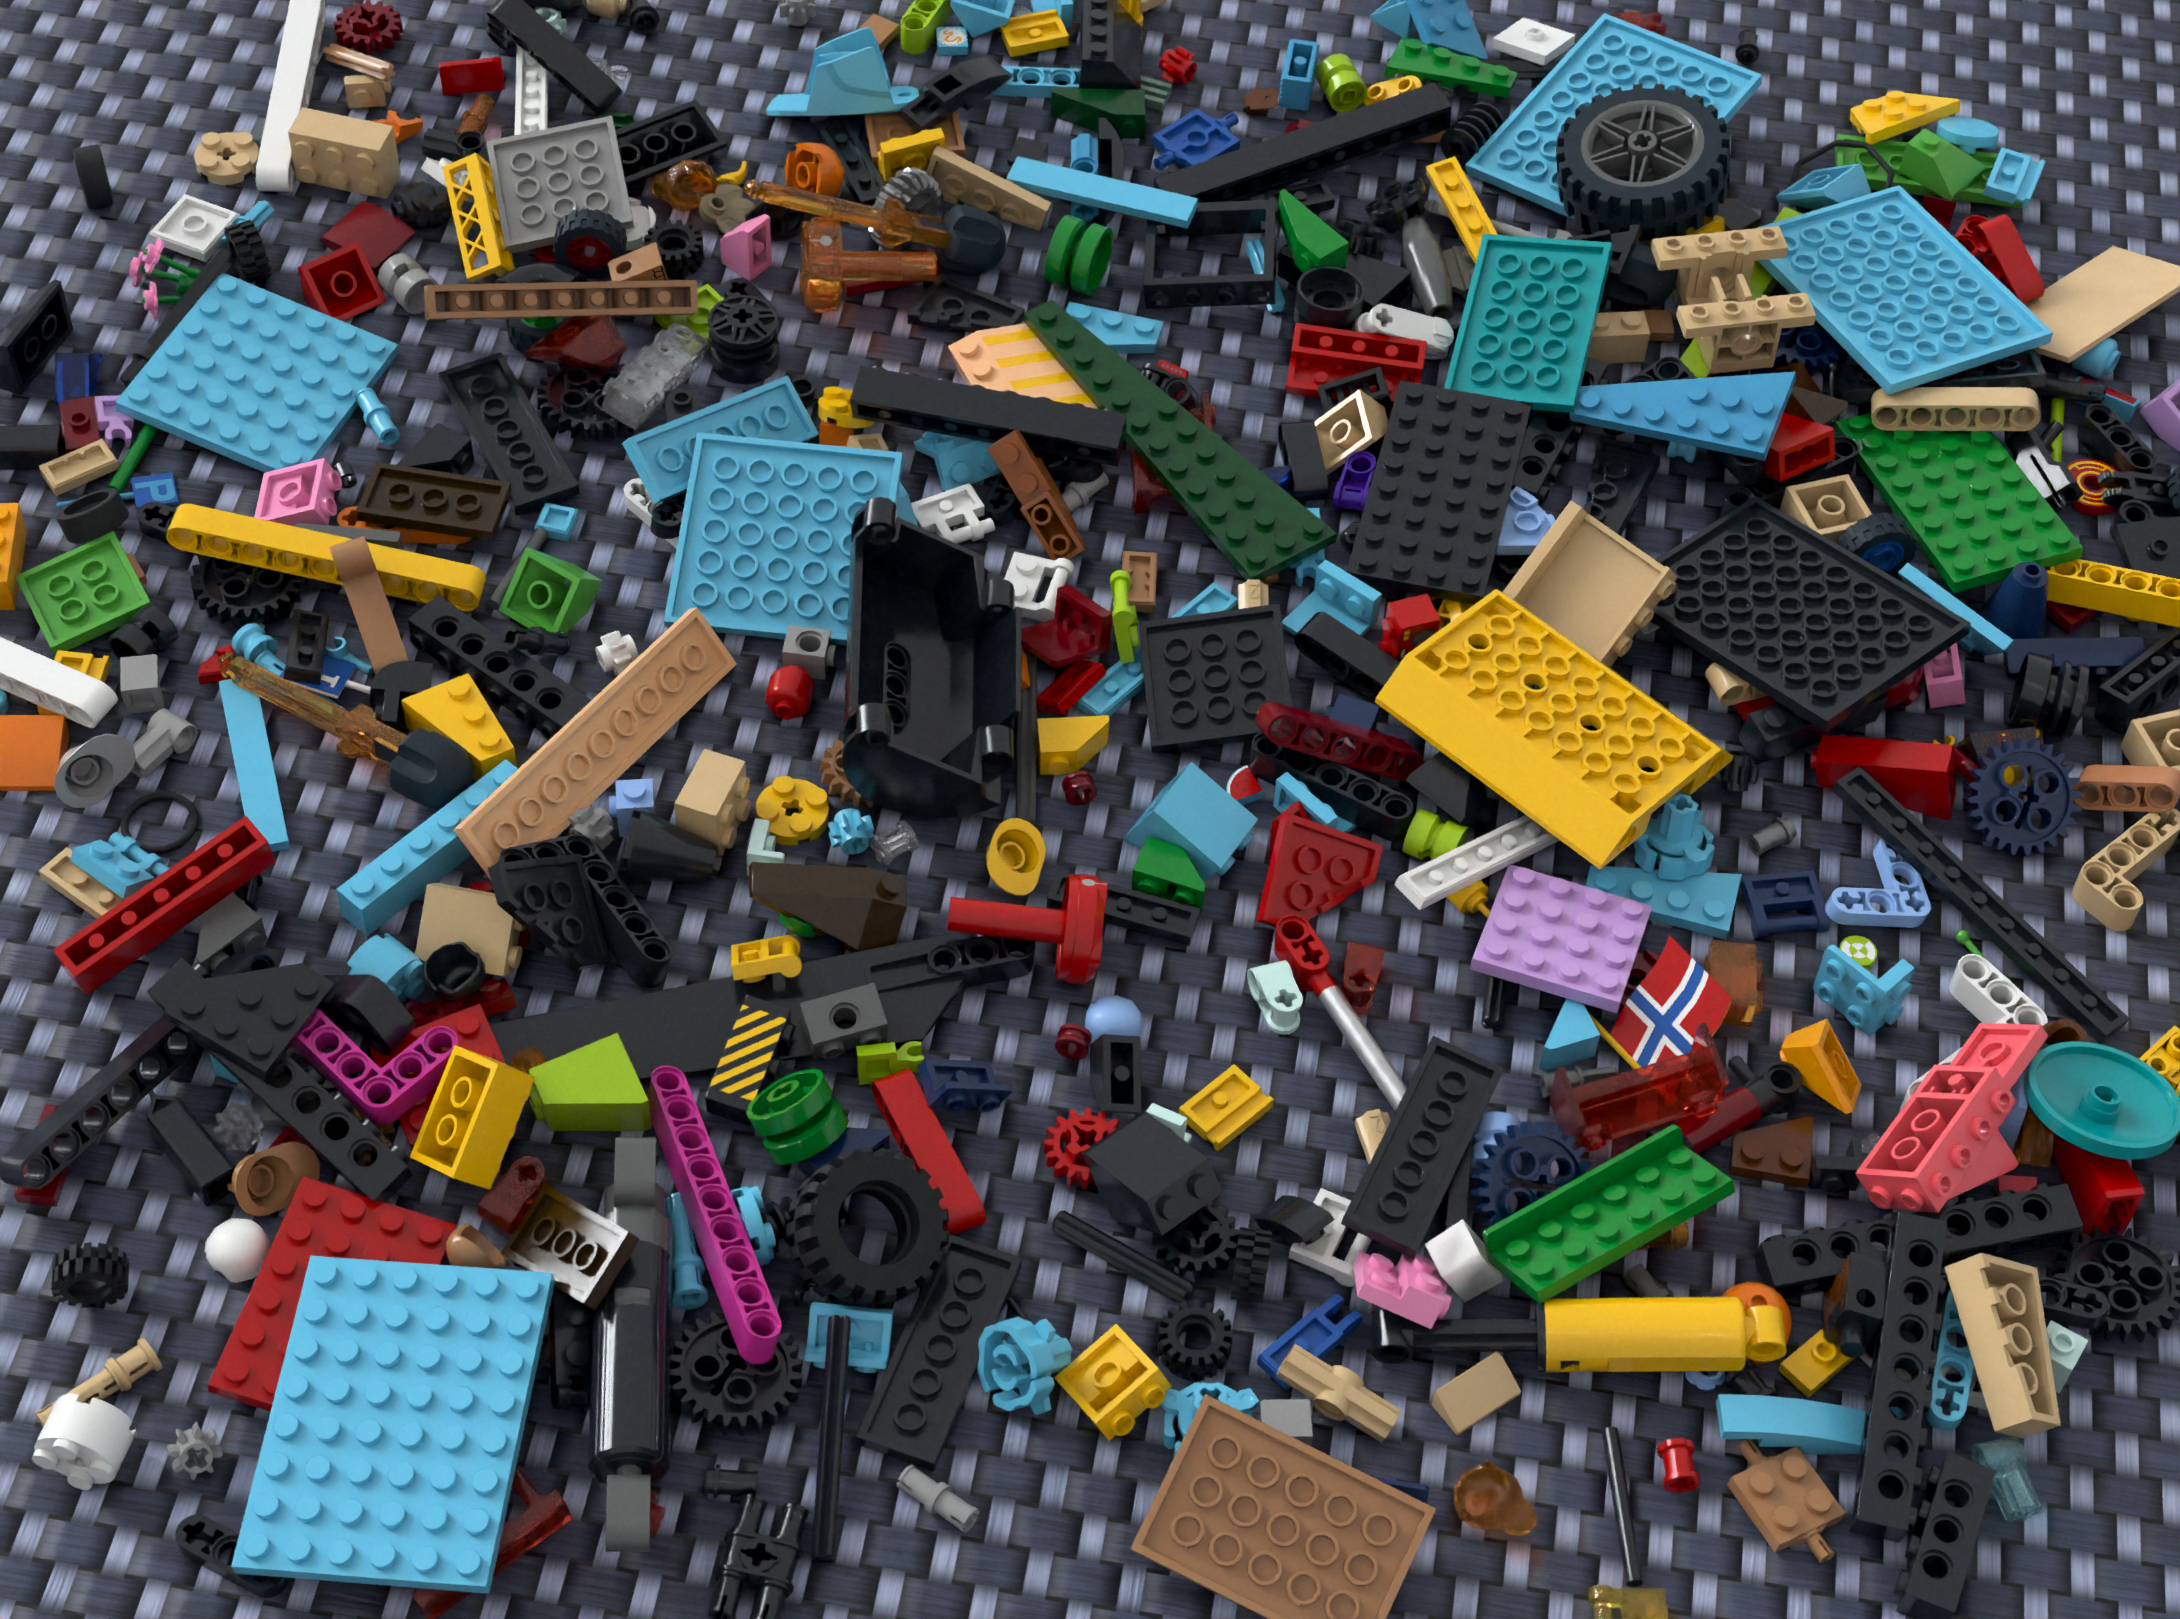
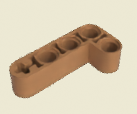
M364 535L330 546L333 560L345 588L375 675L389 664L409 661Z

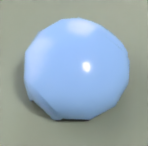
M1118 995L1102 996L1090 1004L1086 1012L1085 1028L1092 1034L1091 1043L1102 1034L1140 1036L1142 1016L1132 1000Z

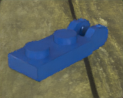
M1336 1294L1318 1309L1314 1307L1264 1350L1258 1357L1257 1364L1280 1386L1288 1390L1291 1386L1277 1378L1276 1374L1294 1344L1322 1360L1360 1325L1363 1316L1357 1310L1352 1311L1335 1326L1330 1319L1341 1310L1345 1302L1339 1294Z

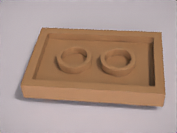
M956 110L930 130L942 128L945 136V149L965 159V145L958 111ZM900 112L864 115V126L870 158L875 166H878L880 143L892 138H902L919 133L901 118Z

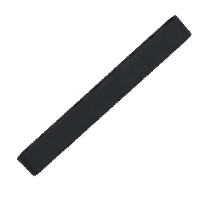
M239 952L231 955L210 975L212 977L250 972V967L251 971L274 968L276 965L274 960L266 954ZM163 1015L4 1154L0 1159L1 1180L10 1186L33 1190L44 1187L141 1101L149 1091L153 1090L196 1052L201 1045L186 1031L164 1019ZM114 1086V1094L111 1098V1091ZM85 1112L86 1118L84 1123H82V1117ZM57 1138V1144L53 1150V1142ZM27 1163V1172L23 1175V1169Z

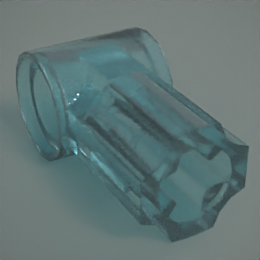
M2012 1435L1974 1444L1971 1449L1972 1461L1996 1470L1991 1489L2005 1520L2016 1523L2027 1520L2029 1517L2039 1513L2042 1505L2026 1473L2027 1459L2020 1440Z

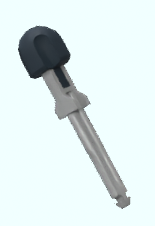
M1426 200L1424 207L1428 211L1450 219L1442 203L1435 200ZM1490 219L1498 235L1547 238ZM1558 229L1554 239H1568V237L1574 235ZM1638 241L1621 282L1613 281L1608 298L1616 303L1636 309L1646 310L1657 307L1666 301L1675 289L1676 270L1659 271L1651 251V245Z

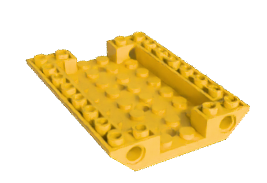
M1498 589L1489 593L1405 655L1375 699L1376 704L1600 870L1645 833L1650 817L1655 810L1680 790L1690 796L1729 764L1734 757L1561 632ZM1480 645L1485 649H1476L1472 646ZM1537 685L1540 689L1534 690L1527 686ZM1590 725H1591V726L1595 727L1597 730H1596V731L1587 730V729H1585L1583 726H1590ZM1650 767L1655 772H1646L1641 768Z

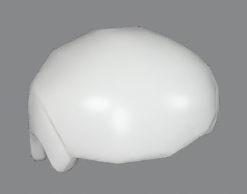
M231 1218L214 1228L205 1243L204 1251L206 1259L214 1271L221 1272L230 1282L237 1283L253 1279L259 1274L271 1243L261 1226L254 1221Z

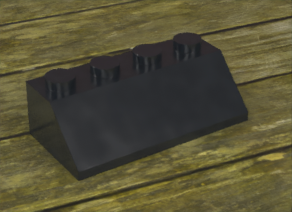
M1117 0L1082 1L1079 88L1141 90V26Z

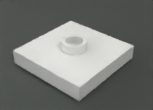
M1523 17L1495 36L1492 40V48L1544 66L1574 45L1575 34Z
M184 194L149 233L150 242L155 244L157 239L160 238L165 242V248L207 262L221 246L220 239L225 236L224 228L235 225L236 219L240 214Z

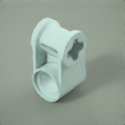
M1286 960L1248 969L1247 978L1254 1000L1257 1001L1269 1029L1281 1035L1295 1032L1300 1024V1014L1298 1011L1302 1007L1303 996L1295 982L1289 963Z

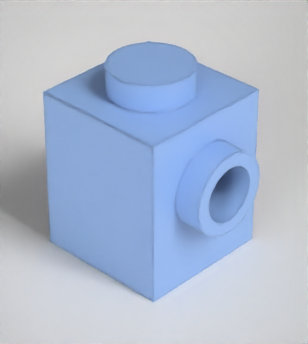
M653 778L615 781L616 796H609V812L611 818H617L619 837H626L628 828H630L634 807L644 809L656 815Z

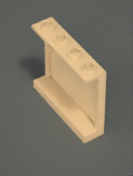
M1570 500L1503 593L1516 600L1605 665L1611 667L1618 656L1622 657L1628 652L1633 643L1632 638L1638 629L1644 628L1649 624L1654 615L1653 609L1659 601L1666 599L1672 593L1676 584L1674 581L1678 576L1670 568L1664 567Z

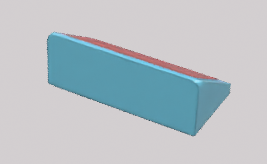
M2080 375L2074 380L2075 382L2102 385ZM2107 386L2106 394L2091 393L2093 396L2105 397L2103 404L2113 409L2128 424L2141 401ZM2074 401L2086 407L2091 405L2089 403Z

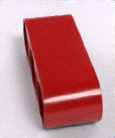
M2002 214L1974 226L1972 229L1973 241L1987 269L2023 304L2043 297V281L2012 220L2007 215Z

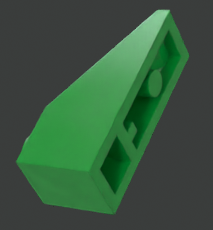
M1285 189L1279 192L1277 217L1295 265L1303 273L1321 266L1345 267L1349 242Z

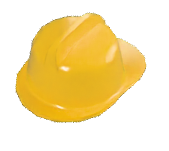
M1011 818L1000 823L995 830L986 851L987 868L996 885L1005 892L1015 896H1025L1035 889L1046 853L1044 839L1038 829L1028 821L1020 818Z

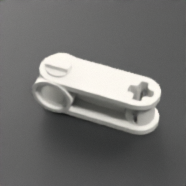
M1388 304L1374 306L1370 313L1361 314L1355 323V329L1358 332L1427 341L1424 359L1428 360L1446 358L1448 356V347L1454 339V333L1448 320L1427 316Z

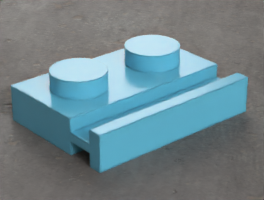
M2002 147L1983 195L2011 204L2017 201L2023 203V207L2027 208L2043 170L2045 160H2041L2040 163L2031 160L2032 156Z

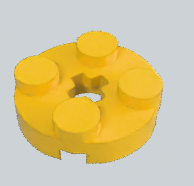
M835 386L823 389V396L818 400V416L822 421L827 423L828 417L836 419V426L844 428H865L874 425L873 421L853 418L850 403L853 390H843Z
M785 775L779 776L774 779L772 785L766 787L761 792L756 801V818L770 820V835L776 836L777 844L786 846L798 845V840H805L809 837L810 841H812L825 831L829 822V806L826 791L805 780L792 779ZM797 808L801 813H793L791 816H787L786 809Z

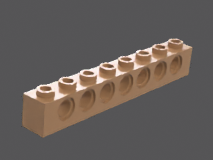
M697 280L440 284L424 286L425 320L693 315L698 313Z

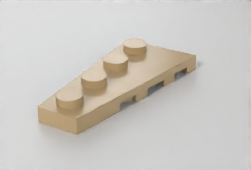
M938 145L932 153L926 172L939 183L944 201L956 205L958 201L974 205V208L985 212H997L1003 220L1040 231L1051 202Z

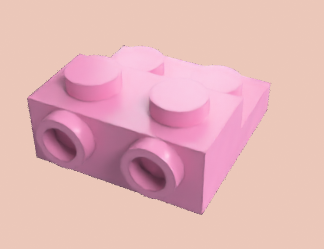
M325 458L265 472L254 518L296 526L297 522L329 525L330 517L335 516L337 513L334 494L335 491L342 488L341 477L336 470H333Z
M1359 1251L1353 1263L1357 1297L1429 1329L1432 1328L1437 1317L1443 1318L1451 1303V1296L1445 1293L1448 1284L1440 1276L1434 1262L1423 1256H1415L1413 1259L1402 1254L1397 1266H1394L1391 1260L1381 1254L1372 1253V1255Z

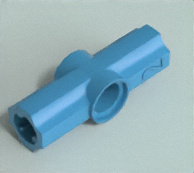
M1078 134L1075 139L1071 140L1070 169L1099 175L1098 139L1093 138L1090 134ZM1071 201V216L1083 219L1085 222H1090L1094 217L1099 216V208Z

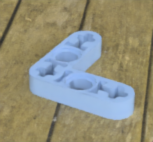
M1882 837L1873 850V857L1884 889L1837 888L1833 891L1825 905L1828 917L1836 923L1859 926L1919 927L1931 910L1930 901L1920 873ZM1894 875L1904 877L1910 885H1903L1898 882ZM1870 902L1880 904L1886 913L1873 909Z

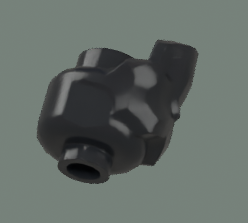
M423 180L419 183L412 182L396 189L394 192V202L390 205L394 216L411 228L418 227L421 230L437 228L443 224V218L453 215L447 187L443 184L434 187L429 182Z

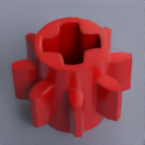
M1177 46L1175 51L1168 49L1162 55L1159 62V68L1164 71L1161 78L1179 87L1180 82L1184 84L1190 82L1197 71V64L1192 61L1195 58V54L1180 46Z

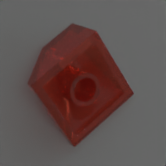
M607 314L570 317L525 350L524 353L528 358L583 368L599 367L603 370L618 362L617 357L626 351L627 348L611 317Z

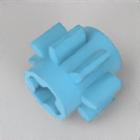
M844 809L835 815L834 822L828 823L830 829L828 834L832 847L841 846L842 851L846 854L853 855L863 852L868 848L869 841H874L875 839L871 816L866 815L862 817L857 809Z

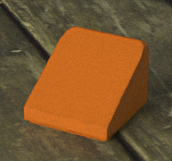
M829 417L827 423L821 420L819 444L846 446L849 436L854 435L855 428L836 426V419Z

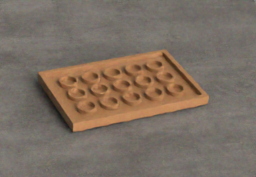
M1205 1394L1130 1550L1265 1619H1386L1436 1508Z

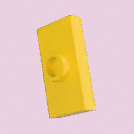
M1822 1328L1780 1363L1778 1371L1809 1398L1855 1358L1843 1355L1839 1345L1827 1342L1823 1338Z

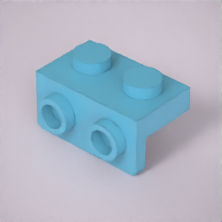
M812 1302L804 1361L813 1362L815 1367L825 1369L828 1318L831 1315H845L850 1318L851 1322L848 1365L854 1366L856 1371L863 1373H875L879 1369H885L890 1357L894 1310Z

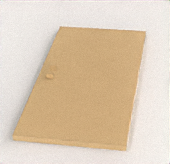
M2112 246L2044 289L2043 297L2024 304L2053 332L2050 343L2033 349H2035L2036 353L2066 363L2072 362L2180 291V266Z

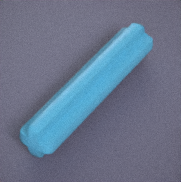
M1260 238L1255 240L1249 239L1246 243V252L1255 274H1264V243ZM1277 278L1275 304H1266L1268 311L1271 313H1281L1285 309V299Z

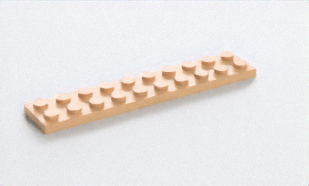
M698 607L691 608L453 829L489 878L488 867L497 864L502 850L556 838L571 824L568 819L578 809L582 808L584 810L590 806L737 665Z

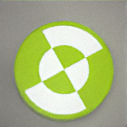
M1857 935L1849 936L1841 942L1839 949L1869 971L1873 967L1877 957V949L1869 939Z

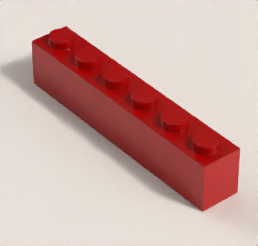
M244 816L53 949L64 970L86 996L213 907L227 895L274 864L276 859L271 847L249 818Z

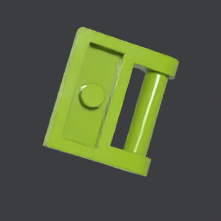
M1117 570L1110 576V587L1114 608L1112 611L1113 625L1122 664L1135 662L1134 647H1140V640L1137 628L1136 606H1129L1128 590L1131 587V577L1127 571Z

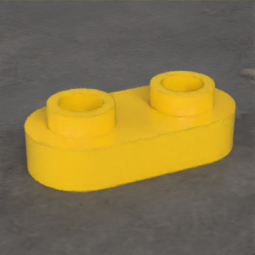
M1412 75L1379 82L1367 89V97L1364 100V104L1367 106L1423 87L1419 78Z

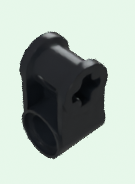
M1150 363L1143 364V375L1172 399H1174L1178 391L1187 390L1186 396L1176 402L1189 413L1196 408L1199 401L1198 394L1187 379L1170 373Z

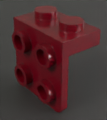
M1070 585L1058 587L1054 619L1021 628L1022 647L1043 660L1048 666L1054 668H1061L1066 664L1082 659H1090L1095 655L1109 651L1112 613Z

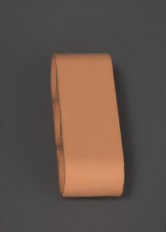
M2089 765L2083 769L2078 777L2081 781L2073 786V791L2083 793L2082 797L2073 799L2075 804L2082 809L2168 812L2175 807L2180 798V771L2168 766ZM2088 785L2094 786L2097 790L2091 789ZM2123 785L2132 788L2133 791L2127 790ZM2160 786L2169 789L2170 792L2162 790Z

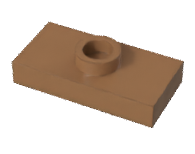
M1123 551L1122 570L1127 571L1131 577V587L1128 590L1129 606L1135 605L1137 612L1155 613L1157 553Z

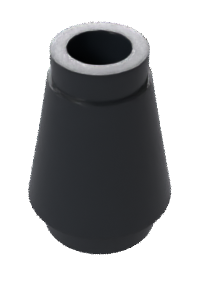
M629 0V23L632 29L640 34L652 33L659 23L658 12L648 0Z

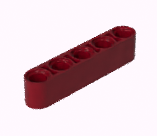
M1277 702L1264 704L1256 713V725L1272 743L1402 782H1407V777L1424 764L1420 754L1402 739ZM1282 718L1279 726L1272 729L1274 722ZM1314 728L1313 732L1304 738V734L1309 729ZM1345 737L1343 743L1335 747L1336 743ZM1376 747L1375 751L1367 756L1369 750ZM1407 756L1405 761L1402 764L1398 765L1399 761L1403 757Z

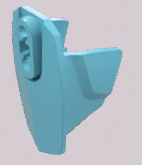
M864 27L815 48L805 93L777 95L768 105L767 115L831 116L900 112V109L919 96L918 88L910 86H891L876 37L870 27Z

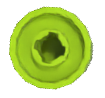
M1334 54L1319 63L1316 68L1315 77L1332 109L1336 112L1344 113L1358 108L1367 97V88L1351 58L1346 54Z
M1420 808L1409 826L1402 850L1404 853L1421 860L1427 856L1433 860L1464 845L1469 827L1452 820L1442 823L1439 815Z

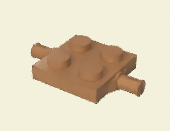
M1753 1439L1741 1442L1737 1448L1751 1466L1749 1469L1732 1476L1727 1486L1772 1550L1776 1553L1791 1545L1807 1544L1820 1564L1830 1560L1835 1553L1825 1542L1821 1533L1824 1529L1841 1522L1846 1513L1799 1448L1794 1447L1777 1456L1764 1457L1753 1442Z

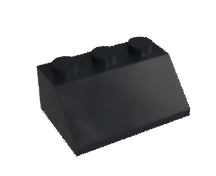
M53 280L32 294L26 303L17 310L16 315L8 325L0 331V389L22 395L74 330L61 281Z

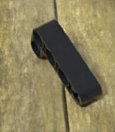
M369 974L322 975L334 982L335 987L320 1010L337 1027H355L366 1042L377 1052L386 1056L391 1055L416 1027L415 1020L390 988L379 978Z

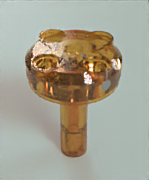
M813 217L809 221H802L799 287L806 309H810L813 313H829L830 311L837 312L839 310L843 280L934 282L936 279L937 263L935 252L843 250L841 226L838 219Z

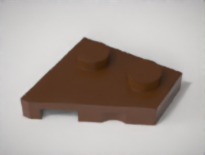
M1806 1116L1735 1133L1731 1141L1729 1175L1807 1188L1810 1180L1814 1117Z

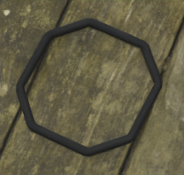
M1834 140L1798 160L1794 166L1789 183L1790 187L1797 181L1802 165L1836 146L1866 149L1888 173L1884 189L1891 188L1895 174L1894 170L1871 144ZM1804 208L1807 212L1814 211L1813 209Z

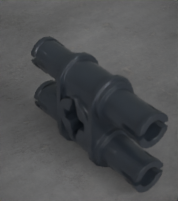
M745 1494L741 1497V1504L734 1527L730 1528L724 1536L725 1548L720 1565L714 1571L715 1580L718 1584L711 1608L708 1611V1616L711 1619H721L722 1611L725 1614L724 1619H735L743 1589L759 1591L758 1600L751 1619H765L766 1615V1619H779L784 1598L789 1597L794 1590L792 1581L798 1560L802 1558L804 1553L800 1540L809 1515V1511L805 1507L797 1505L794 1520H792L794 1503L784 1504L781 1509L782 1513L776 1535L771 1537L758 1534L768 1505L767 1501L756 1495L752 1509V1494ZM758 1559H763L760 1566H754Z

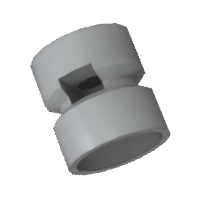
M405 253L395 254L387 259L378 273V283L411 314H419L425 311L424 286L439 285L409 254Z

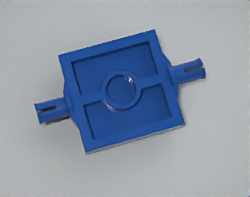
M1197 108L1152 136V145L1164 154L1154 159V166L1159 171L1172 163L1186 168L1239 150L1241 140L1228 130L1239 123L1237 115L1234 112H1230L1222 119H1215L1207 116Z

